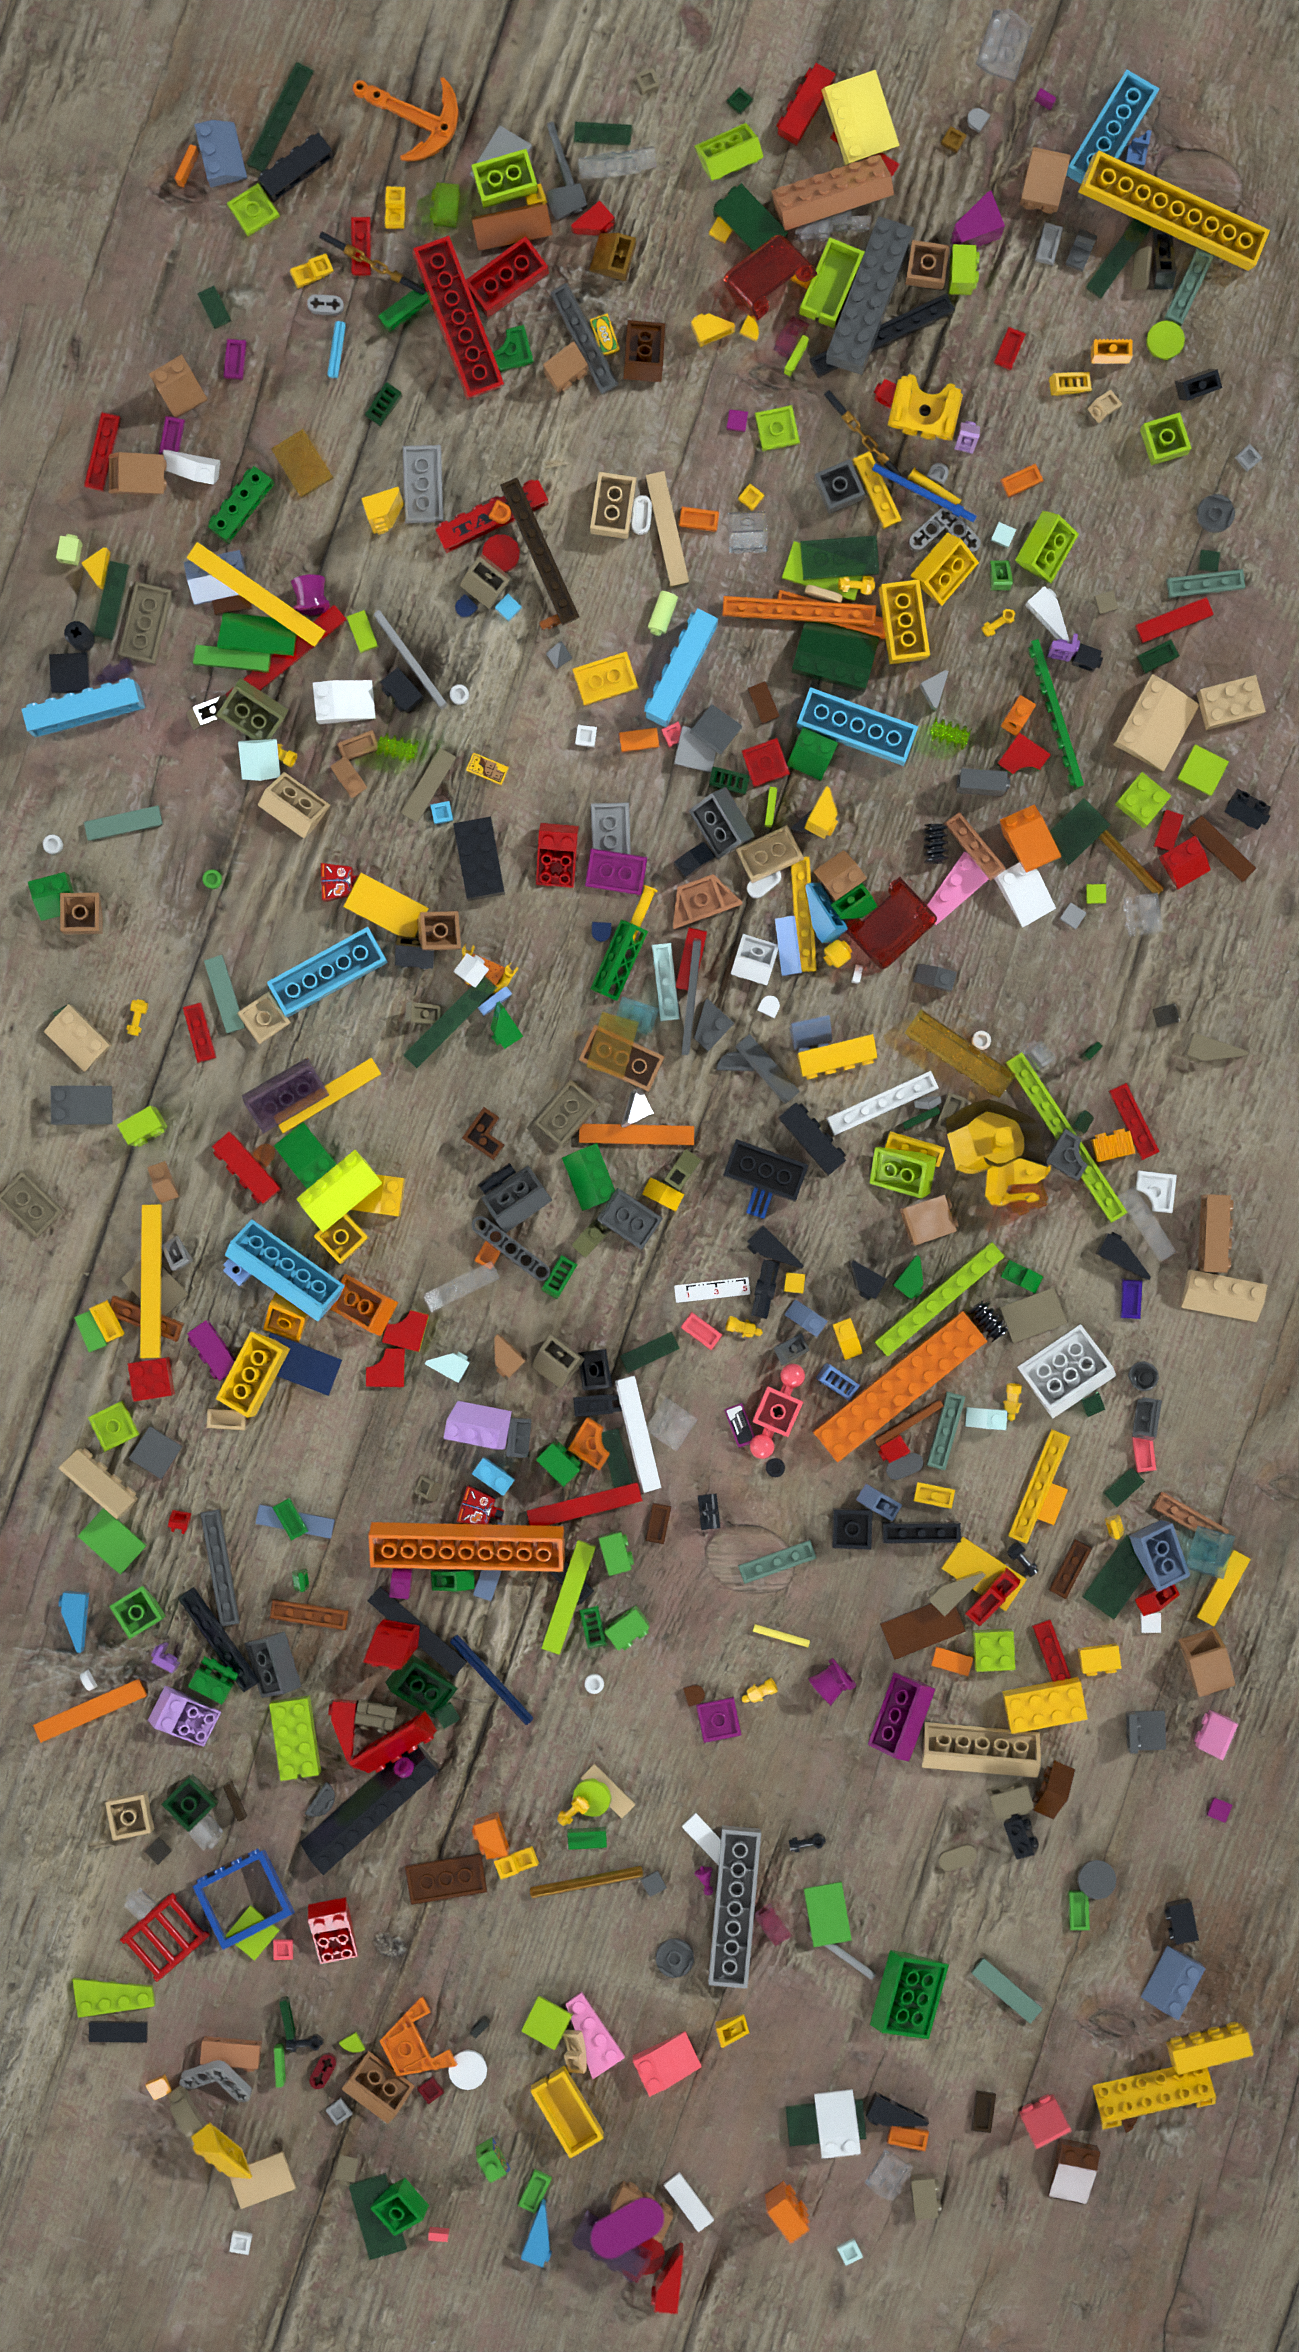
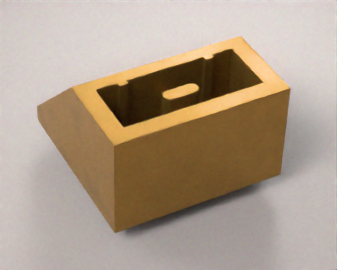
M621 233L599 234L589 271L626 281L636 248V238Z

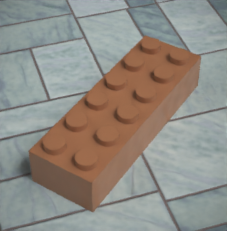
M880 155L871 156L868 159L853 162L850 165L835 168L832 171L817 174L814 177L799 180L796 183L781 186L771 191L775 211L785 231L894 195L891 174Z

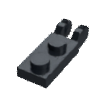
M606 1394L573 1397L575 1417L622 1411L621 1406L613 1407L612 1400H619V1396Z

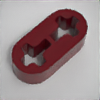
M324 2053L320 2057L309 2080L310 2085L314 2089H322L328 2082L337 2063V2058L334 2054ZM328 2058H330L331 2064L333 2065L329 2064L327 2069L325 2070L323 2068L325 2064L323 2059L327 2060ZM321 2072L323 2073L321 2079L323 2082L317 2084L314 2077H318Z

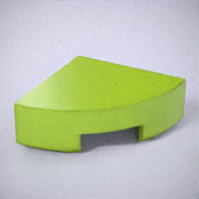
M357 2032L339 2041V2044L350 2052H361L366 2049Z

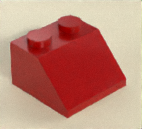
M1196 836L1189 838L1158 857L1177 890L1211 870L1206 853Z

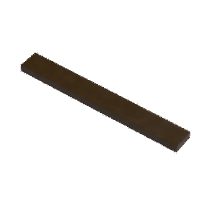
M518 477L501 484L502 492L562 626L579 619V614Z

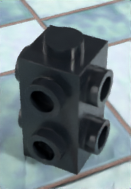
M1237 788L1224 812L1230 817L1244 822L1248 827L1258 830L1262 824L1266 825L1271 816L1268 814L1271 806Z
M1016 1813L1011 1815V1818L1005 1820L1003 1825L1016 1860L1035 1855L1039 1843L1037 1837L1033 1836L1030 1819L1026 1817V1814L1019 1815Z

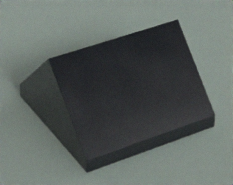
M607 1348L579 1352L578 1354L585 1358L579 1366L583 1391L612 1387Z

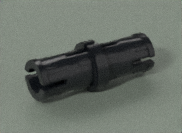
M508 1163L496 1173L495 1171L491 1173L490 1177L478 1185L483 1193L487 1194L494 1187L501 1186L502 1182L515 1174L516 1171Z

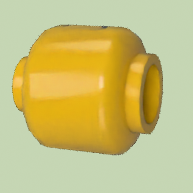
M835 940L824 948L826 956L823 959L828 966L833 965L836 968H840L851 959L852 950L844 940Z

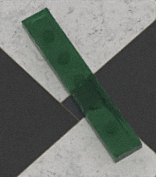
M296 62L247 161V166L259 172H263L268 168L314 74L313 69Z
M1134 219L1085 289L1102 299L1152 226Z
M485 975L476 988L471 986L404 1056L418 1068L498 987Z

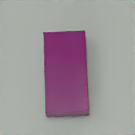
M227 339L224 378L243 380L246 340Z
M165 417L159 455H163V450L180 452L185 426L184 419Z

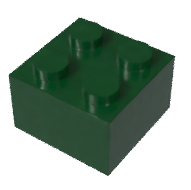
M192 1773L161 1805L189 1832L217 1805L219 1800Z

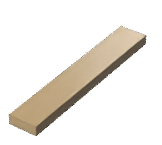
M662 471L646 475V481L670 587L689 584L665 473Z

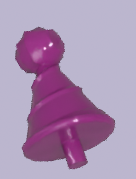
M700 1866V1869L696 1870L694 1875L705 1886L704 1894L710 1896L714 1892L713 1887L710 1886L713 1869Z

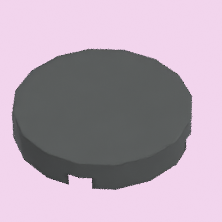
M1213 494L1204 498L1197 507V521L1202 529L1208 532H1223L1232 524L1235 518V509L1229 498L1224 495Z
M1092 1860L1085 1863L1079 1870L1077 1878L1080 1890L1087 1897L1098 1900L1112 1894L1117 1880L1112 1867L1105 1861Z
M670 1938L658 1947L656 1964L659 1971L665 1976L677 1978L686 1975L691 1970L694 1963V1955L691 1946L686 1941L679 1938Z

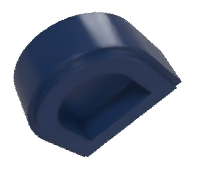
M466 594L455 604L456 613L462 618H468L478 610V607Z
M592 922L593 938L598 942L607 941L611 935V923Z

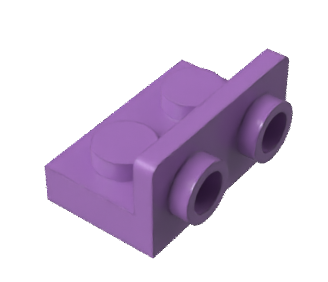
M1074 633L1069 643L1063 639L1053 640L1048 649L1047 657L1069 662L1072 656L1075 657L1079 649L1080 640H1077L1078 634Z
M169 1643L159 1644L151 1654L154 1657L152 1663L173 1673L178 1669L180 1662L177 1661L178 1658L170 1653L164 1654Z

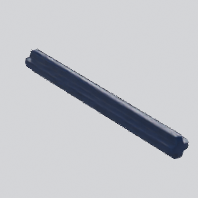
M455 1635L450 1640V1643L525 1725H528L533 1720V1716L459 1635Z

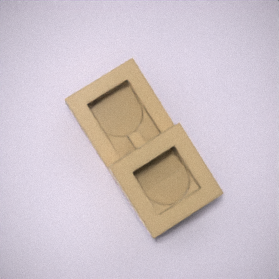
M566 2030L563 2038L568 2050L564 2054L568 2071L585 2073L587 2057L582 2031Z

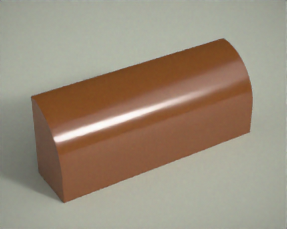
M546 202L471 217L478 251L517 243L525 236L528 240L553 235Z

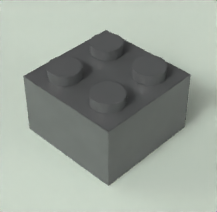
M850 459L815 474L814 481L828 514L864 500L865 492Z

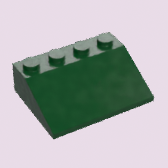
M805 621L791 673L865 692L880 637L830 623Z

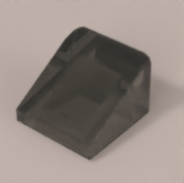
M1175 1003L1153 1009L1157 1027L1180 1022Z

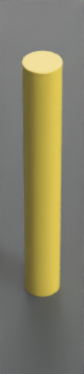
M754 1624L753 1632L809 1647L810 1640Z

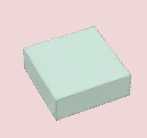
M999 522L991 541L1008 548L1016 529Z
M854 2238L837 2246L846 2266L863 2258Z

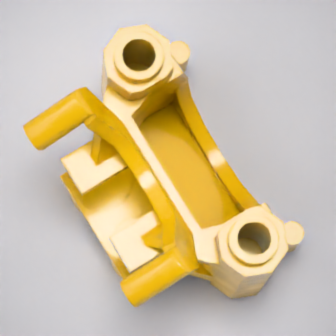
M908 374V377L902 376L897 382L888 426L903 429L902 433L917 436L918 430L922 431L921 437L929 440H935L936 437L943 440H953L963 397L961 389L955 388V384L949 383L940 393L927 394L919 388L915 375ZM922 405L930 407L931 412L928 416H922L919 413V408Z

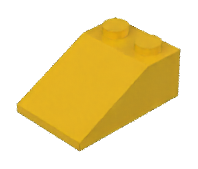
M377 1175L382 1184L351 1209L401 1216L405 1178Z

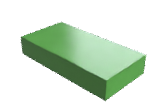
M90 1311L74 1317L89 1353L108 1345Z
M1069 1890L1070 1930H1090L1089 1897L1081 1890Z
M278 2043L274 2047L276 2087H283L286 2082L284 2044Z
M534 2169L518 2206L536 2214L552 2180V2176Z

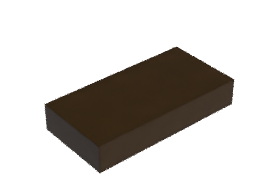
M233 1781L227 1782L223 1789L237 1821L240 1822L247 1817V1814Z
M976 2090L972 2131L991 2133L996 2093Z

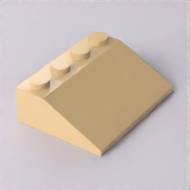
M1152 674L1113 746L1164 772L1200 704L1170 683Z

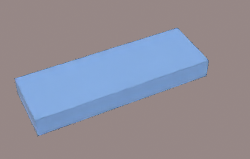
M795 916L775 919L782 976L802 973Z

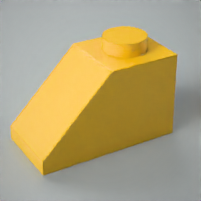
M709 313L706 315L699 314L691 321V328L700 347L735 332L734 323Z
M851 1318L831 1324L845 1360L863 1354Z

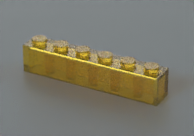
M920 1009L905 1031L909 1039L918 1042L925 1050L934 1053L941 1061L950 1064L957 1072L966 1075L973 1083L982 1086L989 1094L998 1098L1001 1097L1016 1075L922 1009Z

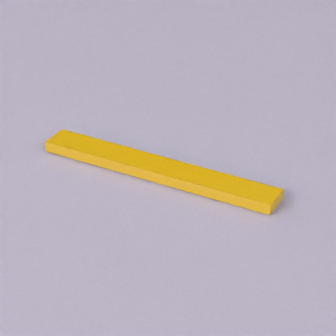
M197 542L187 556V559L314 647H316L326 632Z
M161 1204L142 1205L140 1358L142 1359L161 1358Z

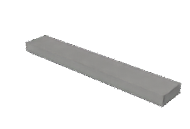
M381 611L375 612V619L439 708L444 709L447 707L443 697Z

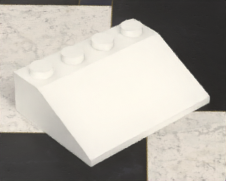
M1081 1324L1017 1367L1052 1418L1116 1376L1113 1366Z

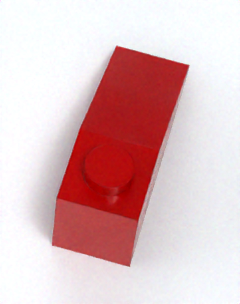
M334 1699L333 1704H329L328 1715H331V1722L347 1761H351L353 1758L356 1726L354 1722L358 1701Z

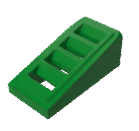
M561 1255L541 1290L558 1299L578 1264ZM562 1263L571 1268L570 1271L561 1267L560 1264ZM558 1270L567 1275L566 1278L556 1273V1271ZM554 1277L563 1282L562 1285L552 1280V1278ZM548 1284H551L559 1290L557 1291L553 1289L552 1287L548 1286Z
M308 1570L292 1571L294 1589L299 1592H305L310 1587Z
M594 1606L579 1610L587 1648L593 1649L608 1645L599 1607ZM596 1613V1617L585 1618V1615ZM598 1622L596 1625L587 1626V1623ZM599 1629L600 1631L597 1633L589 1634V1631ZM601 1636V1640L591 1642L592 1638Z

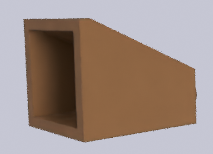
M1033 147L1028 161L1019 205L1030 210L1036 208L1041 209L1045 213H1056L1071 155Z
M182 354L149 373L174 418L182 416L208 400Z
M126 452L110 454L109 494H164L167 486L166 479H164V471H166L167 467L164 455Z
M945 1195L899 1209L911 1246L957 1231L958 1222L956 1217L951 1215L950 1209H952V1204L949 1197L946 1198Z
M1215 1628L1178 1640L1193 1687L1199 1697L1208 1696L1211 1693L1226 1690L1236 1685L1226 1646Z

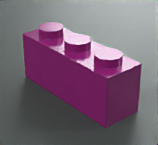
M205 1320L187 1333L189 1336L187 1340L193 1348L197 1347L200 1352L198 1356L204 1364L208 1363L211 1368L209 1372L215 1380L218 1378L221 1381L228 1376L236 1359L210 1321Z

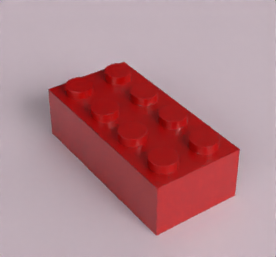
M525 236L467 278L466 282L472 298L486 317L489 318L547 276L549 268Z

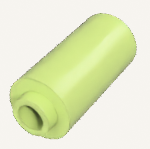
M660 591L648 628L651 630L650 633L657 636L666 634L678 596L670 592Z

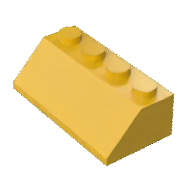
M871 1034L799 1052L796 1056L801 1076L809 1080L817 1078L818 1073L825 1072V1075L836 1073L838 1068L843 1067L844 1070L855 1068V1064L862 1063L863 1066L873 1064V1060L877 1059L874 1035Z
M251 1331L216 1399L247 1418L256 1416L290 1348L272 1338Z

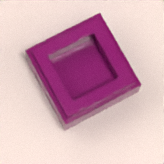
M1040 88L1035 101L1051 111L1056 97Z
M729 409L726 430L745 432L748 412Z
M1213 1797L1206 1815L1226 1823L1232 1804Z

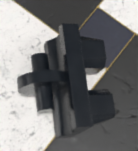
M717 1493L698 1495L701 1530L720 1528Z

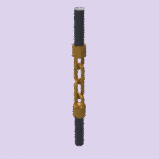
M323 231L320 233V239L342 250L344 254L359 262L365 261L371 264V268L383 275L389 274L391 280L401 283L421 295L427 292L424 287L404 277L402 273L396 270L394 272L388 270L386 264L378 260L372 261L366 258L362 251L350 244H345ZM356 252L361 254L359 258L354 256ZM376 263L385 267L383 271L374 267Z
M828 390L824 396L839 412L849 428L854 432L858 431L863 437L862 442L867 449L878 454L876 459L887 470L903 477L891 463L889 457L886 456V453H880L877 450L878 444L875 440L860 430L861 425L852 413L847 411L833 393ZM853 421H855V423L858 425L855 426V429L850 424ZM868 438H869V439L873 442V444L875 445V446H872V449H871L870 446L865 442V440L868 441Z

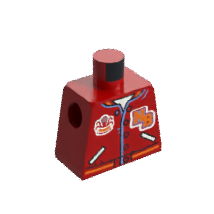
M321 863L322 900L328 902L348 897L359 875H354L353 868L350 866Z
M468 1485L457 1522L488 1525L490 1518L502 1520L505 1509L494 1507L495 1497Z

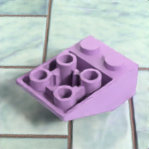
M164 1686L148 1721L155 1729L204 1747L221 1711L181 1691Z

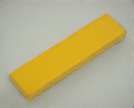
M869 451L853 458L852 461L883 528L885 529L901 522L902 519L882 476L872 471L876 462L871 452Z
M1232 1549L1199 1610L1197 1618L1215 1626L1250 1562V1558Z

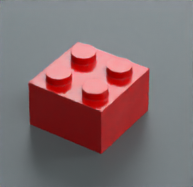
M169 1357L128 1363L133 1402L175 1395Z

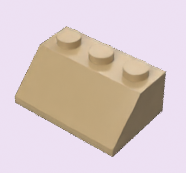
M284 772L265 789L258 806L305 838L314 830L329 809L330 804Z
M70 1004L53 1019L44 1031L84 1072L112 1046Z

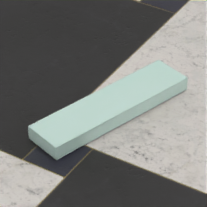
M671 943L652 945L661 1021L680 1019Z

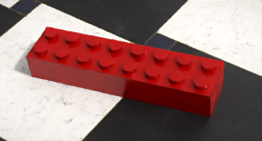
M450 236L413 248V257L466 399L469 400L503 387L502 376Z

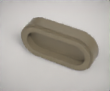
M963 1844L942 1852L939 1856V1864L942 1869L952 1871L972 1864L976 1860L977 1853L972 1845Z

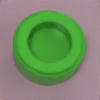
M211 869L204 873L203 883L207 888L217 889L221 886L223 879L217 870Z

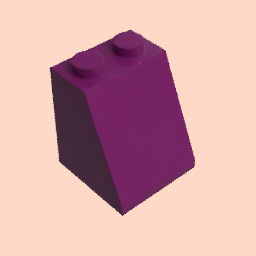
M988 191L955 224L952 238H950L952 247L953 244L976 245L977 248L1001 239L1005 225L992 191Z

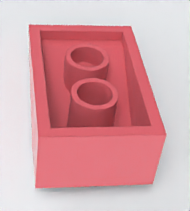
M686 2031L633 2055V2063L649 2097L669 2088L702 2067Z
M1048 2094L1044 2095L1037 2103L1033 2105L1032 2103L1027 2104L1019 2111L1036 2149L1071 2131L1053 2094L1050 2096Z

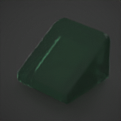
M1083 1110L1074 1122L1073 1127L1085 1134L1094 1117L1087 1110Z
M1099 1392L1080 1400L1087 1417L1105 1410Z

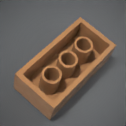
M594 1025L579 1061L649 1093L665 1056Z
M1201 1195L1198 1271L1228 1273V1269L1231 1268V1258L1228 1257V1251L1232 1248L1229 1230L1233 1228L1230 1211H1233L1234 1202L1231 1200V1195Z

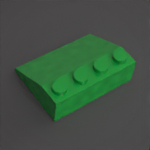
M890 1950L870 2025L881 2033L929 2039L949 1964L907 1952Z

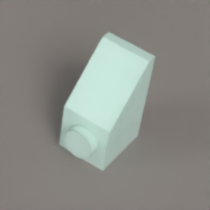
M458 1352L457 1354L451 1353L427 1360L425 1365L459 1383L470 1361L467 1360L468 1356Z
M966 1407V1427L1006 1430L1007 1410Z

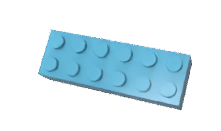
M1126 70L1069 164L1066 176L1081 184L1091 158L1098 150L1119 160L1155 100L1159 88L1131 71Z
M698 608L695 613L691 612L687 620L688 628L687 630H682L679 636V646H674L670 654L671 662L670 664H665L661 673L662 680L661 682L657 680L653 688L654 696L653 698L649 697L644 706L646 718L665 728L668 726L718 625V618Z
M124 678L119 680L117 684L105 683L98 689L86 688L82 690V693H68L63 695L64 698L57 700L56 698H49L42 704H27L26 708L21 709L26 729L32 736L39 737L144 709L145 705L140 686L134 679Z
M811 687L796 725L797 728H807L833 741L904 766L918 729L916 725Z
M366 927L271 979L267 984L284 1015L288 1018L385 965L388 961L369 927Z
M252 1219L229 1243L225 1253L226 1257L318 1322L339 1299L345 1286Z

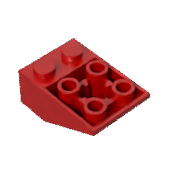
M540 824L536 885L574 888L579 826Z
M383 1619L375 1630L363 1663H369L371 1666H386L392 1670L401 1669L418 1648L420 1626Z
M346 1897L308 1904V1922L320 1964L358 1957Z

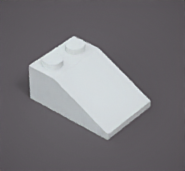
M372 680L313 682L316 721L318 724L376 719Z
M1019 862L994 878L1022 928L1056 909L1037 868L1026 873Z
M853 2089L815 2093L822 2158L861 2154Z

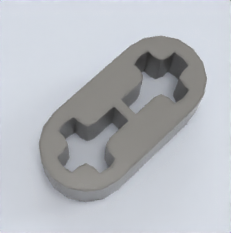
M316 294L310 296L307 301L308 308L313 314L336 316L344 310L343 301L338 296ZM315 300H318L319 304L324 305H318L315 309L314 306L311 304H314ZM334 302H337L340 306L333 310L332 306L327 305H333Z

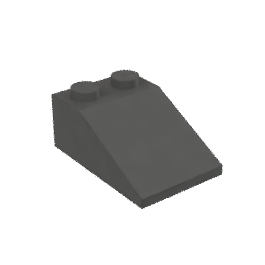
M50 1086L52 1125L113 1124L112 1086Z

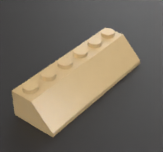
M924 1723L922 1768L1038 1777L1041 1765L1040 1732L1025 1731L1011 1734L1009 1729Z

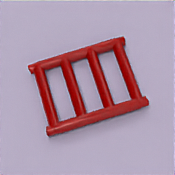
M174 1893L167 1896L120 1938V1941L123 1944L126 1943L154 1974L153 1978L156 1982L168 1974L210 1936L209 1932L203 1931L178 1903ZM169 1905L198 1936L190 1944L161 1913ZM154 1918L160 1922L182 1947L183 1950L175 1957L147 1926ZM140 1930L168 1961L162 1969L156 1966L133 1939Z

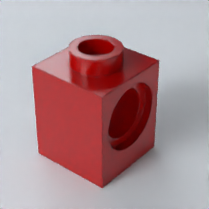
M884 378L882 384L878 383L873 392L876 394L874 401L891 409L897 385Z

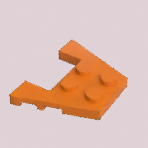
M424 1996L420 1997L380 2040L397 2076L447 2067L451 2068L458 2065L450 2048L431 2057L414 2024V2021L431 2012Z

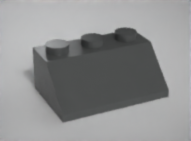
M726 787L711 793L689 810L717 859L724 857L755 837Z
M529 1165L481 1198L505 1233L552 1201Z
M285 1631L245 1643L253 1672L260 1680L257 1686L261 1698L285 1694L302 1687Z

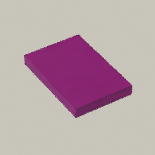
M591 848L585 886L642 895L648 857Z

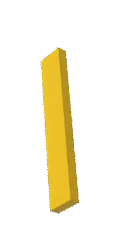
M804 857V860L791 865L793 912L796 920L802 972L817 971L815 935L805 887L807 883H811L810 857Z
M370 1058L273 1118L284 1134L382 1074L374 1060Z
M1051 1429L1009 1532V1537L1026 1544L1028 1543L1070 1436Z

